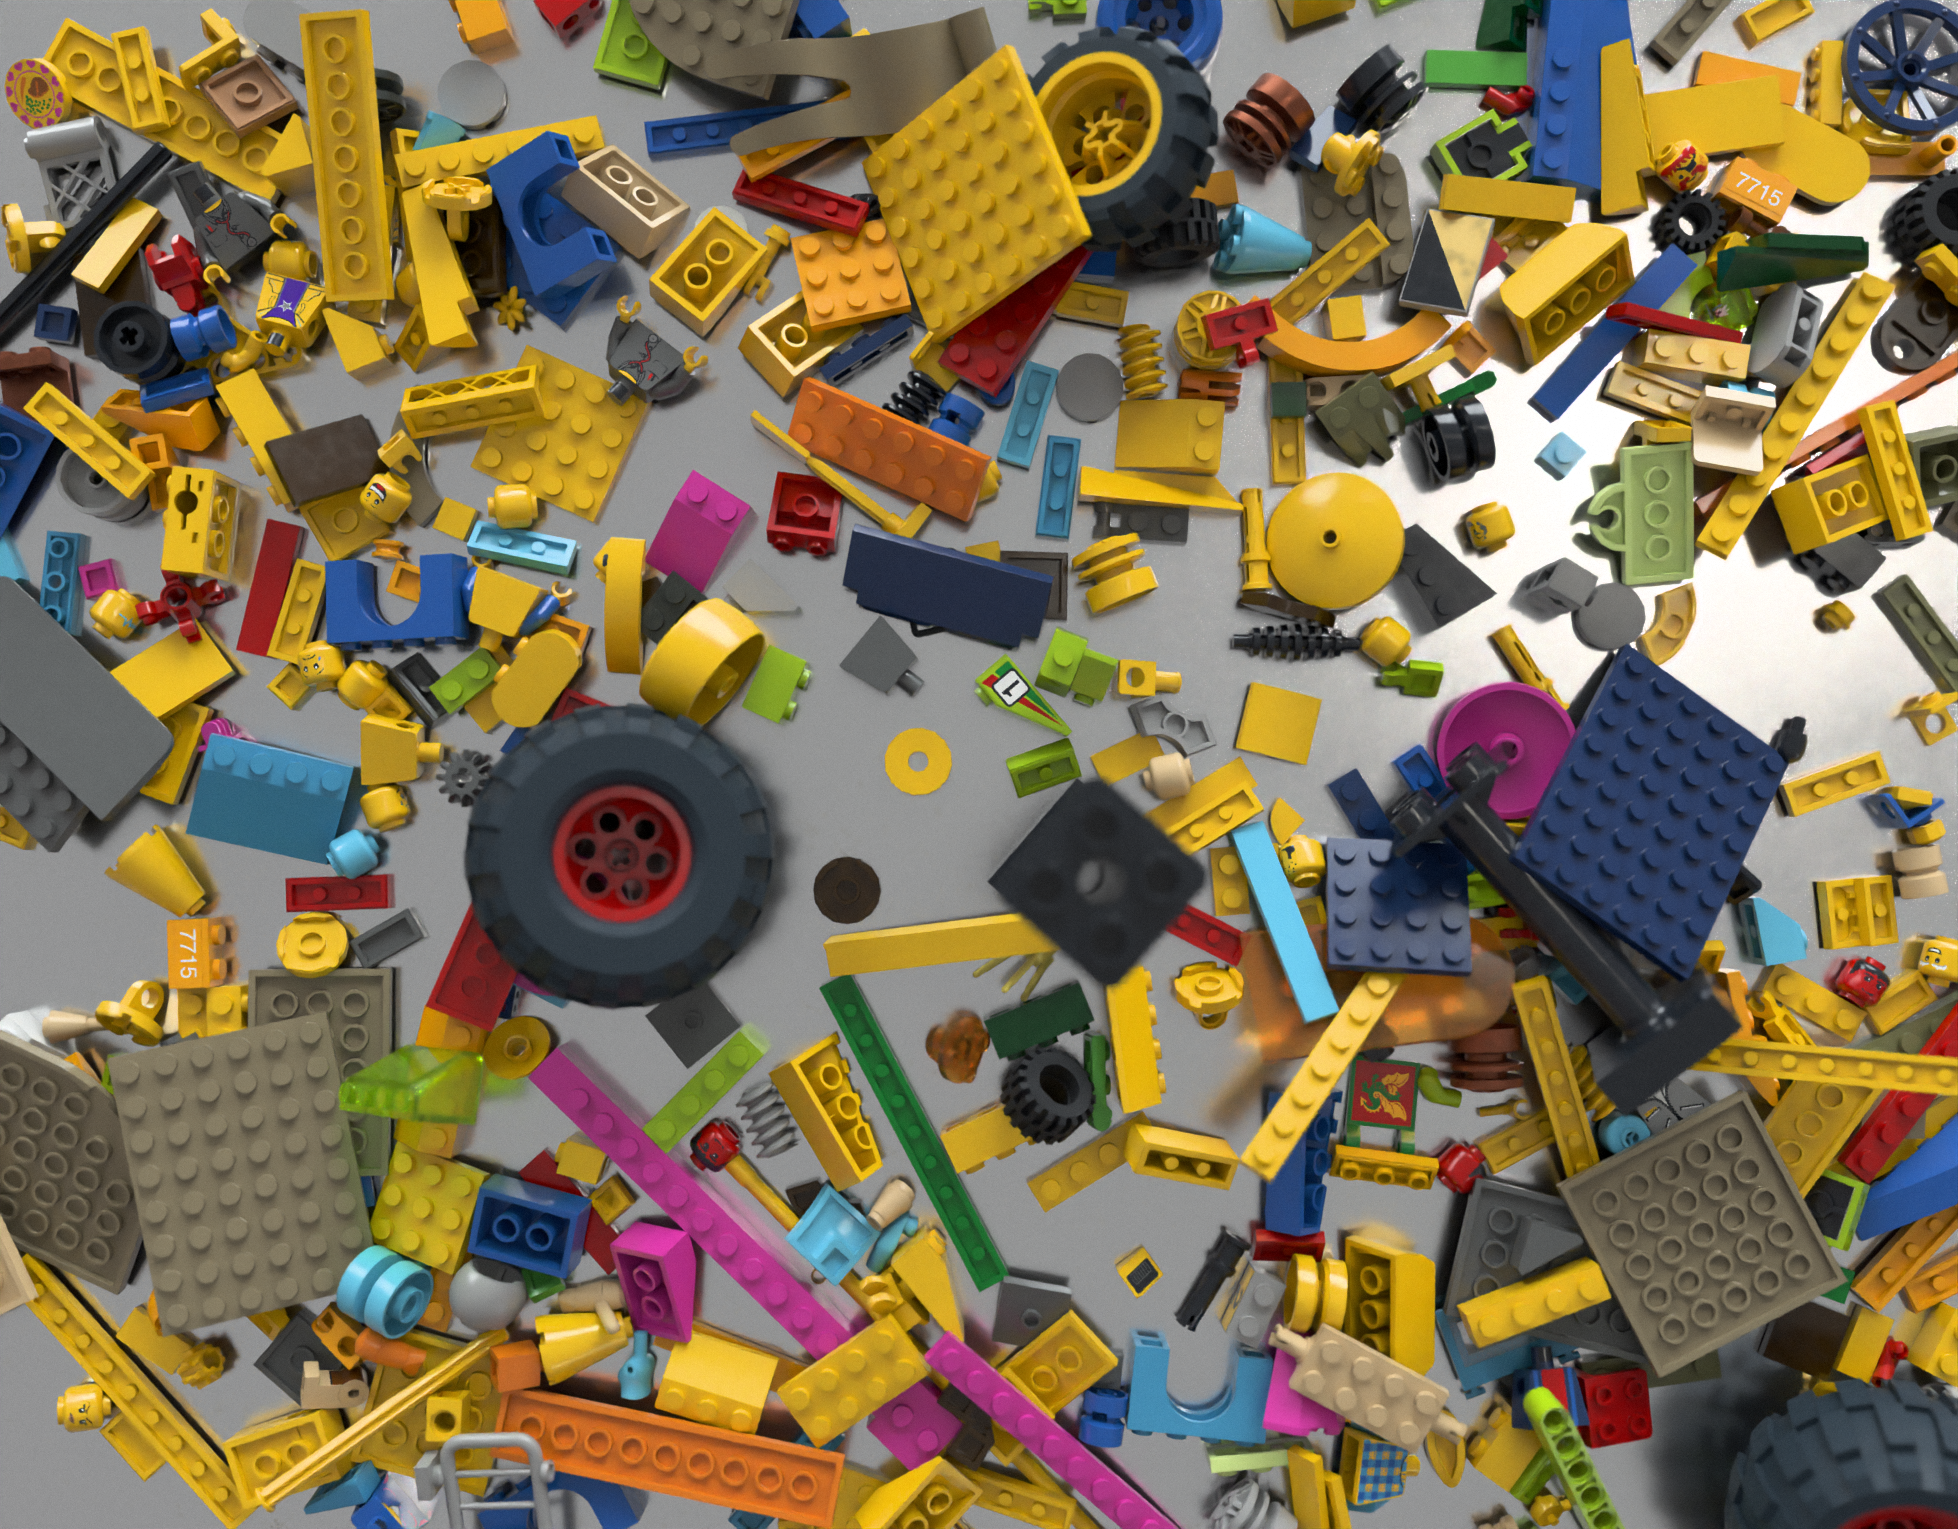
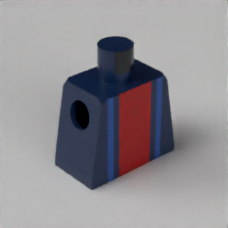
M1552 1346L1530 1347L1533 1368L1515 1369L1513 1372L1512 1428L1534 1430L1524 1410L1523 1401L1527 1393L1537 1387L1547 1388L1568 1411L1575 1426L1590 1425L1574 1368L1554 1366Z

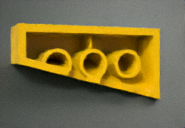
M834 1032L790 1058L768 1074L836 1191L839 1192L861 1183L881 1168L883 1163L868 1123L863 1122L859 1106L862 1103L858 1092L853 1093L847 1077L850 1070L846 1059L842 1060L837 1048L840 1041L837 1032Z

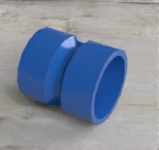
M214 305L199 310L198 317L188 313L170 320V329L174 342L182 357L188 362L207 357L210 350L220 353L237 346L234 327L221 305Z
M946 393L938 408L940 417L933 419L928 429L969 446L972 440L969 433L977 431L985 412L960 396Z
M1089 1387L1085 1390L1082 1408L1087 1414L1081 1416L1078 1438L1087 1444L1098 1447L1116 1448L1122 1446L1125 1424L1120 1418L1126 1416L1129 1394L1121 1389Z

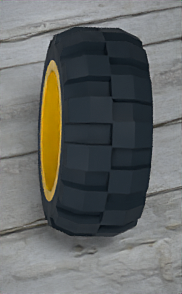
M1119 26L1117 34L1110 27H1099L1078 33L1079 42L1070 47L1064 42L1058 43L1041 57L1045 65L1034 77L1027 73L1026 77L1092 234L1091 237L1080 245L1092 252H1115L1121 250L1122 241H1126L1134 248L1160 237L1158 227L1169 219L1174 224H1178L1194 207L1189 198L1197 186L1206 187L1214 166L1215 158L1208 152V147L1217 146L1218 112L1211 106L1212 92L1200 72L1169 40H1159L1152 31L1131 26ZM1126 98L1123 111H1121L1120 99ZM1141 116H1143V119L1141 121H1137ZM1084 125H1085V129H1086L1088 132L1082 131V128L1084 127ZM1125 154L1122 159L1115 161V158ZM1085 166V168L1072 177L1071 171ZM1104 175L1102 181L1096 184L1098 179Z

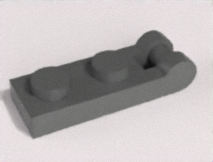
M1095 502L1094 514H1097V525L1093 526L1092 537L1107 539L1113 536L1137 533L1140 541L1187 543L1189 509ZM1111 516H1120L1119 528L1110 526Z

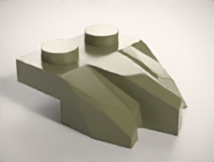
M1373 371L1315 411L1338 446L1361 467L1368 462L1367 454L1371 450H1374L1387 462H1390L1394 456V450L1388 437L1391 435L1399 437L1405 435V416Z

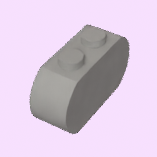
M251 0L245 9L243 24L247 36L258 47L256 52L273 64L276 60L286 65L284 69L288 73L303 81L305 73L299 14L313 12L293 0Z
M1792 282L1785 283L1777 291L1772 292L1758 312L1747 370L1778 388L1787 387L1795 382L1812 362L1825 304L1824 301Z

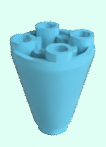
M1234 203L1227 219H1220L1218 222L1220 250L1214 258L1213 267L1215 270L1228 274L1290 271L1298 268L1304 269L1309 263L1312 253L1310 241H1306L1303 236L1245 205Z

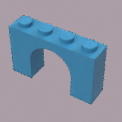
M1133 1337L1127 1388L1129 1398L1126 1416L1124 1417L1127 1429L1140 1436H1151L1152 1432L1166 1433L1167 1437L1177 1440H1184L1187 1436L1200 1437V1440L1207 1443H1220L1221 1439L1232 1440L1235 1444L1243 1447H1254L1255 1443L1265 1444L1266 1429L1263 1428V1420L1273 1370V1359L1268 1351L1234 1348L1231 1385L1227 1396L1217 1407L1206 1412L1194 1413L1179 1408L1167 1395L1166 1383L1170 1354L1167 1340Z

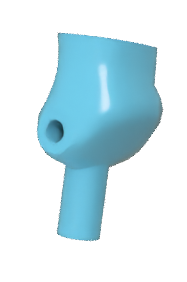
M634 1331L633 1356L618 1372L617 1377L621 1383L622 1398L638 1400L651 1393V1376L655 1367V1359L651 1353L647 1352L648 1331Z

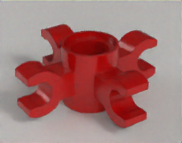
M161 569L166 586L160 593V600L146 601L135 605L138 618L143 619L145 626H150L160 622L163 618L172 616L178 622L183 637H186L188 644L202 640L195 619L200 616L202 605L216 604L226 600L223 587L219 586L217 579L204 582L199 587L190 589L184 583L182 576ZM187 599L183 605L175 607L178 601Z

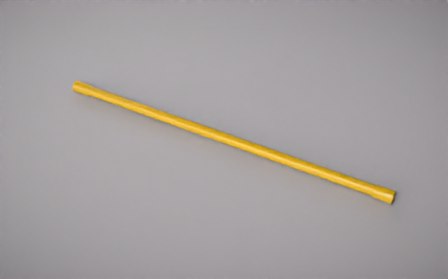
M740 1154L725 1166L724 1169L742 1187H745L788 1232L794 1228L800 1218L757 1175L754 1168ZM849 1271L839 1282V1285L873 1319L868 1309V1300L859 1287L860 1280ZM909 1332V1339L925 1359L924 1355L928 1352L927 1349ZM928 1363L931 1371L927 1376L943 1391L949 1380ZM1024 1450L1012 1461L1013 1465L1033 1485L1068 1496ZM1076 1505L1071 1522L1075 1529H1100Z

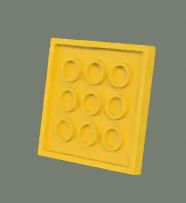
M526 345L516 368L537 364L540 371L538 389L545 405V414L538 417L489 425L470 467L508 485L525 484L529 487L530 492H536V498L596 524L652 402L646 404L632 394L623 406H620L613 402L606 393L614 383ZM528 379L518 380L517 382L528 381Z
M413 1328L398 1339L410 1346L426 1350L425 1360L415 1376L401 1369L377 1364L362 1418L468 1343ZM489 1353L440 1388L471 1390L470 1428L468 1434L495 1432L503 1392L498 1393L490 1380ZM427 1398L355 1448L350 1461L363 1463L371 1460L376 1468L415 1478L414 1467L427 1450L442 1449L436 1442L425 1441ZM442 1413V1419L446 1424L455 1425V1420L451 1414ZM491 1448L458 1449L455 1452L456 1470L493 1469L496 1458L490 1457ZM491 1477L458 1478L459 1490L483 1497L487 1492Z

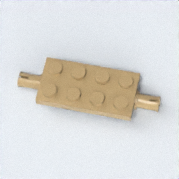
M1322 1322L1317 1333L1312 1337L1307 1336L1303 1338L1279 1323L1274 1328L1277 1333H1271L1269 1345L1292 1355L1297 1362L1296 1369L1289 1380L1290 1388L1414 1455L1430 1431L1446 1438L1455 1445L1461 1442V1438L1457 1437L1458 1435L1464 1437L1467 1428L1466 1424L1440 1412L1450 1396L1448 1389L1324 1322Z

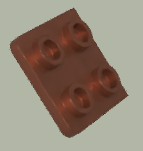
M32 347L29 349V353L22 354L12 351L0 352V381L4 404L37 421L23 408L46 382L53 385L74 403L69 359L57 354L49 347Z

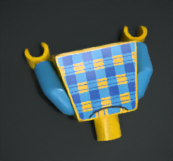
M1345 1417V1422L1351 1423V1427H1344L1339 1475H1341L1347 1508L1348 1511L1373 1513L1388 1503L1391 1498L1403 1495L1406 1476H1417L1420 1472V1462L1416 1455H1409V1451Z

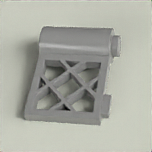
M98 116L28 130L27 138L24 139V147L28 156L38 162L49 203L43 205L47 221L62 224L65 231L71 230L92 209L91 207L100 191L106 194L116 184L108 152L110 146L109 137L103 122ZM100 160L103 172L95 183L82 173L89 162ZM77 165L76 169H73L70 166ZM65 168L73 173L63 190L54 185L51 170ZM80 178L94 186L84 203L70 195ZM105 183H106V185H107V189H108V190H106L105 188H103V186L105 185ZM67 199H70L81 206V209L75 219L64 221L61 209Z

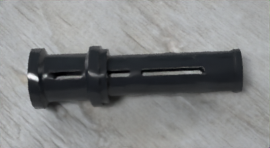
M1228 1229L1223 1233L1225 1238L1216 1253L1210 1254L1208 1258L1209 1268L1182 1312L1176 1318V1321L1183 1327L1187 1324V1329L1195 1332L1197 1329V1325L1226 1278H1231L1237 1272L1235 1267L1244 1252L1250 1251L1252 1247L1248 1241Z

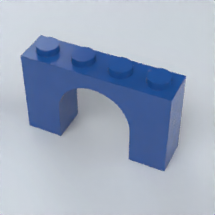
M546 131L488 168L486 172L491 182L492 193L497 198L502 210L503 221L515 243V252L524 266L530 289L536 297L557 299L618 262L607 234L603 230L584 227L556 245H551L544 237L539 224V207L544 194L553 184L580 168L568 136L551 131Z
M453 553L420 555L419 603L408 619L393 626H390L381 618L375 606L373 563L357 559L325 561L327 643L340 645L341 651L356 652L362 651V645H372L374 650L393 649V643H403L404 648H424L425 642L435 641V646H456V640L469 639V614L465 611L461 594V586L468 574L467 557Z
M555 1471L553 1481L547 1483L548 1492L553 1490H569L581 1495L592 1507L603 1529H627L638 1523L645 1511L633 1487L560 1471ZM531 1476L521 1477L514 1483L516 1487L507 1492H504L503 1489L493 1492L484 1499V1502L534 1501ZM534 1508L480 1510L477 1514L484 1529H538L534 1518Z

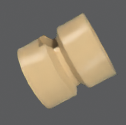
M1939 844L1918 845L1892 851L1895 870L1902 872L1903 875L1898 879L1902 899L1925 898L1949 892L1946 874L1938 870V867L1943 864Z

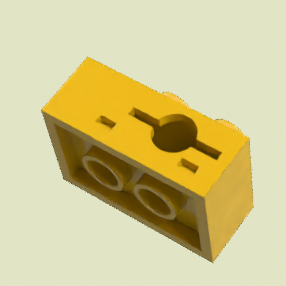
M172 466V475L168 477L166 483L169 495L168 509L164 511L162 519L165 529L161 562L162 570L187 578L217 579L218 581L229 582L240 482L215 470Z
M338 1408L303 1409L242 1429L222 1443L243 1510L261 1505L255 1492L259 1486L265 1488L345 1431ZM352 1451L292 1494L341 1479L356 1465V1462L350 1461Z

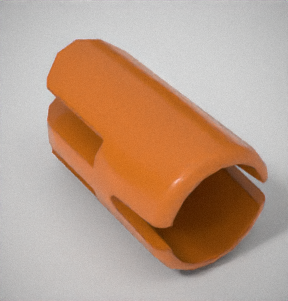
M1182 369L1179 378L1182 381L1178 388V399L1225 402V406L1238 407L1239 399L1234 396L1240 395L1241 386L1236 383L1242 381L1243 373Z

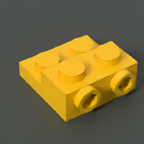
M248 984L177 989L178 1033L182 1039L194 1032L197 1033L199 1038L248 1028Z

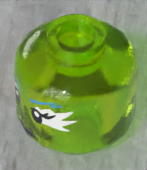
M1717 286L1712 288L1714 294L1707 299L1705 305L1714 325L1740 331L1754 322L1753 317L1758 312V306L1750 288L1719 292Z

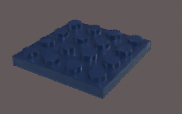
M1327 837V969L1470 977L1472 973L1467 859L1454 844L1419 842L1403 856L1396 859L1390 852L1392 840Z

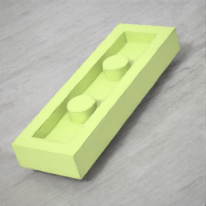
M1304 1438L1265 1442V1444L1255 1443L1254 1447L1235 1445L1206 1448L1211 1473H1217L1219 1476H1233L1239 1470L1251 1469V1471L1256 1473H1265L1271 1471L1272 1467L1286 1466L1289 1469L1287 1449L1296 1444L1314 1453V1448L1309 1439Z

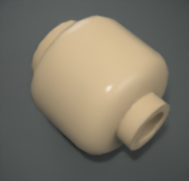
M1178 752L1152 758L1149 761V771L1143 772L1147 791L1154 790L1156 797L1160 800L1187 795L1191 789L1190 785L1195 784L1190 759H1184L1183 755Z

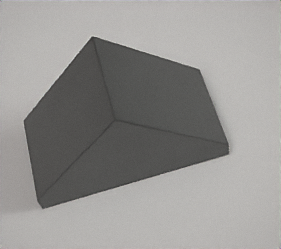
M1523 1215L1509 1264L1513 1270L1522 1276L1584 1242L1579 1235L1570 1229Z

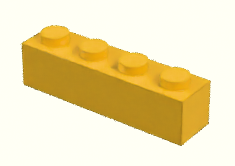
M1822 40L1813 48L1811 53L1813 70L1810 79L1813 82V90L1810 94V102H1812L1810 117L1835 130L1842 124L1843 77L1841 56L1844 41Z

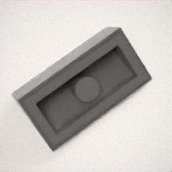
M419 652L390 670L388 675L389 682L415 709L414 712L429 729L435 727L449 715L429 689L440 677Z

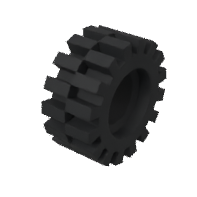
M1696 189L1692 193L1690 190H1686L1682 194L1676 195L1662 208V212L1657 217V221H1660V223L1656 226V232L1662 231V234L1658 237L1660 243L1664 240L1668 242L1664 247L1665 249L1673 243L1686 255L1709 248L1721 237L1723 233L1721 229L1726 224V220L1720 219L1725 215L1724 209L1718 211L1716 208L1721 202L1716 199L1712 203L1710 198L1713 194L1707 192L1701 196L1702 190ZM1693 212L1700 218L1702 229L1699 234L1689 235L1682 230L1679 224V218L1682 213Z

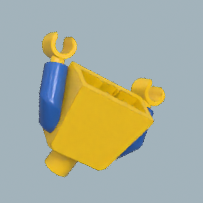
M474 555L471 558L473 567L470 568L461 586L464 608L469 614V621L485 627L478 646L497 653L504 634L513 638H522L523 635H530L546 623L560 606L567 605L571 600L572 594L571 588L565 594L557 593L561 582L555 581L551 586V595H547L548 590L495 571L493 559L488 558L486 563L480 564V557Z

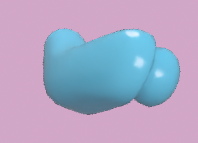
M905 1212L890 1223L875 1244L867 1260V1268L876 1273L882 1271L892 1257L901 1234H905L907 1237L914 1236L918 1221L914 1218H909V1213Z

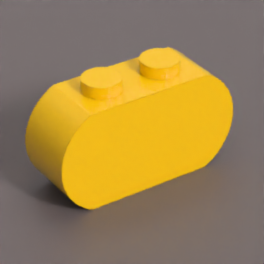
M542 630L532 635L530 639L524 636L512 652L517 655L510 667L504 664L493 678L497 685L491 693L492 705L497 715L506 723L522 728L537 725L544 719L582 666L583 658L579 645L570 635L560 630Z

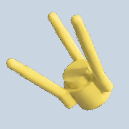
M1057 951L1024 954L1023 956L1027 960L1001 988V991L1007 993L1032 965L1035 968L1038 967L1021 996V1001L1025 1002L1045 970L1053 963L1054 959L1052 956ZM1011 956L992 959L974 971L973 977L981 976Z

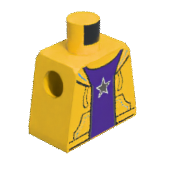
M270 272L266 273L256 310V321L260 331L267 336L264 347L268 352L276 356H284L289 344L303 348L310 347L327 324L322 310L326 308L336 310L335 302H326L325 286Z

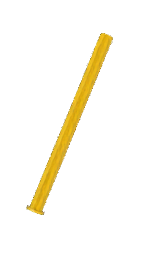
M504 1327L503 1329L484 1332L265 1488L259 1486L255 1492L260 1504L269 1513L275 1511L276 1504L490 1353V1346L505 1343L509 1339L507 1329Z

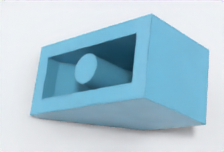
M1750 896L1741 901L1753 964L1770 966L1807 959L1805 950L1808 948V940L1799 923L1760 897Z

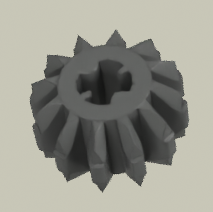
M464 749L461 756L457 752L450 753L452 764L446 761L440 763L441 768L446 770V773L437 774L436 780L445 781L446 784L440 787L439 792L440 794L450 792L448 797L449 803L455 804L460 799L461 807H469L471 800L474 802L475 798H478L489 777L487 772L491 771L494 767L492 763L483 764L484 754L477 753L473 757L471 750ZM471 774L472 781L461 782V775Z

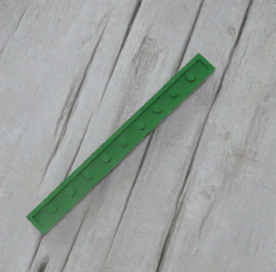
M853 975L840 976L819 987L979 1293L1002 1281L1004 1276L1010 1277L1001 1256Z

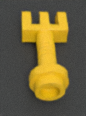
M773 224L771 229L767 228L764 233L769 238L765 245L768 249L767 253L748 278L743 291L744 294L751 296L758 285L760 288L755 296V300L760 303L764 301L773 285L772 281L764 277L769 268L768 266L772 263L773 257H775L780 246L787 248L790 244L788 239L791 234L776 224Z

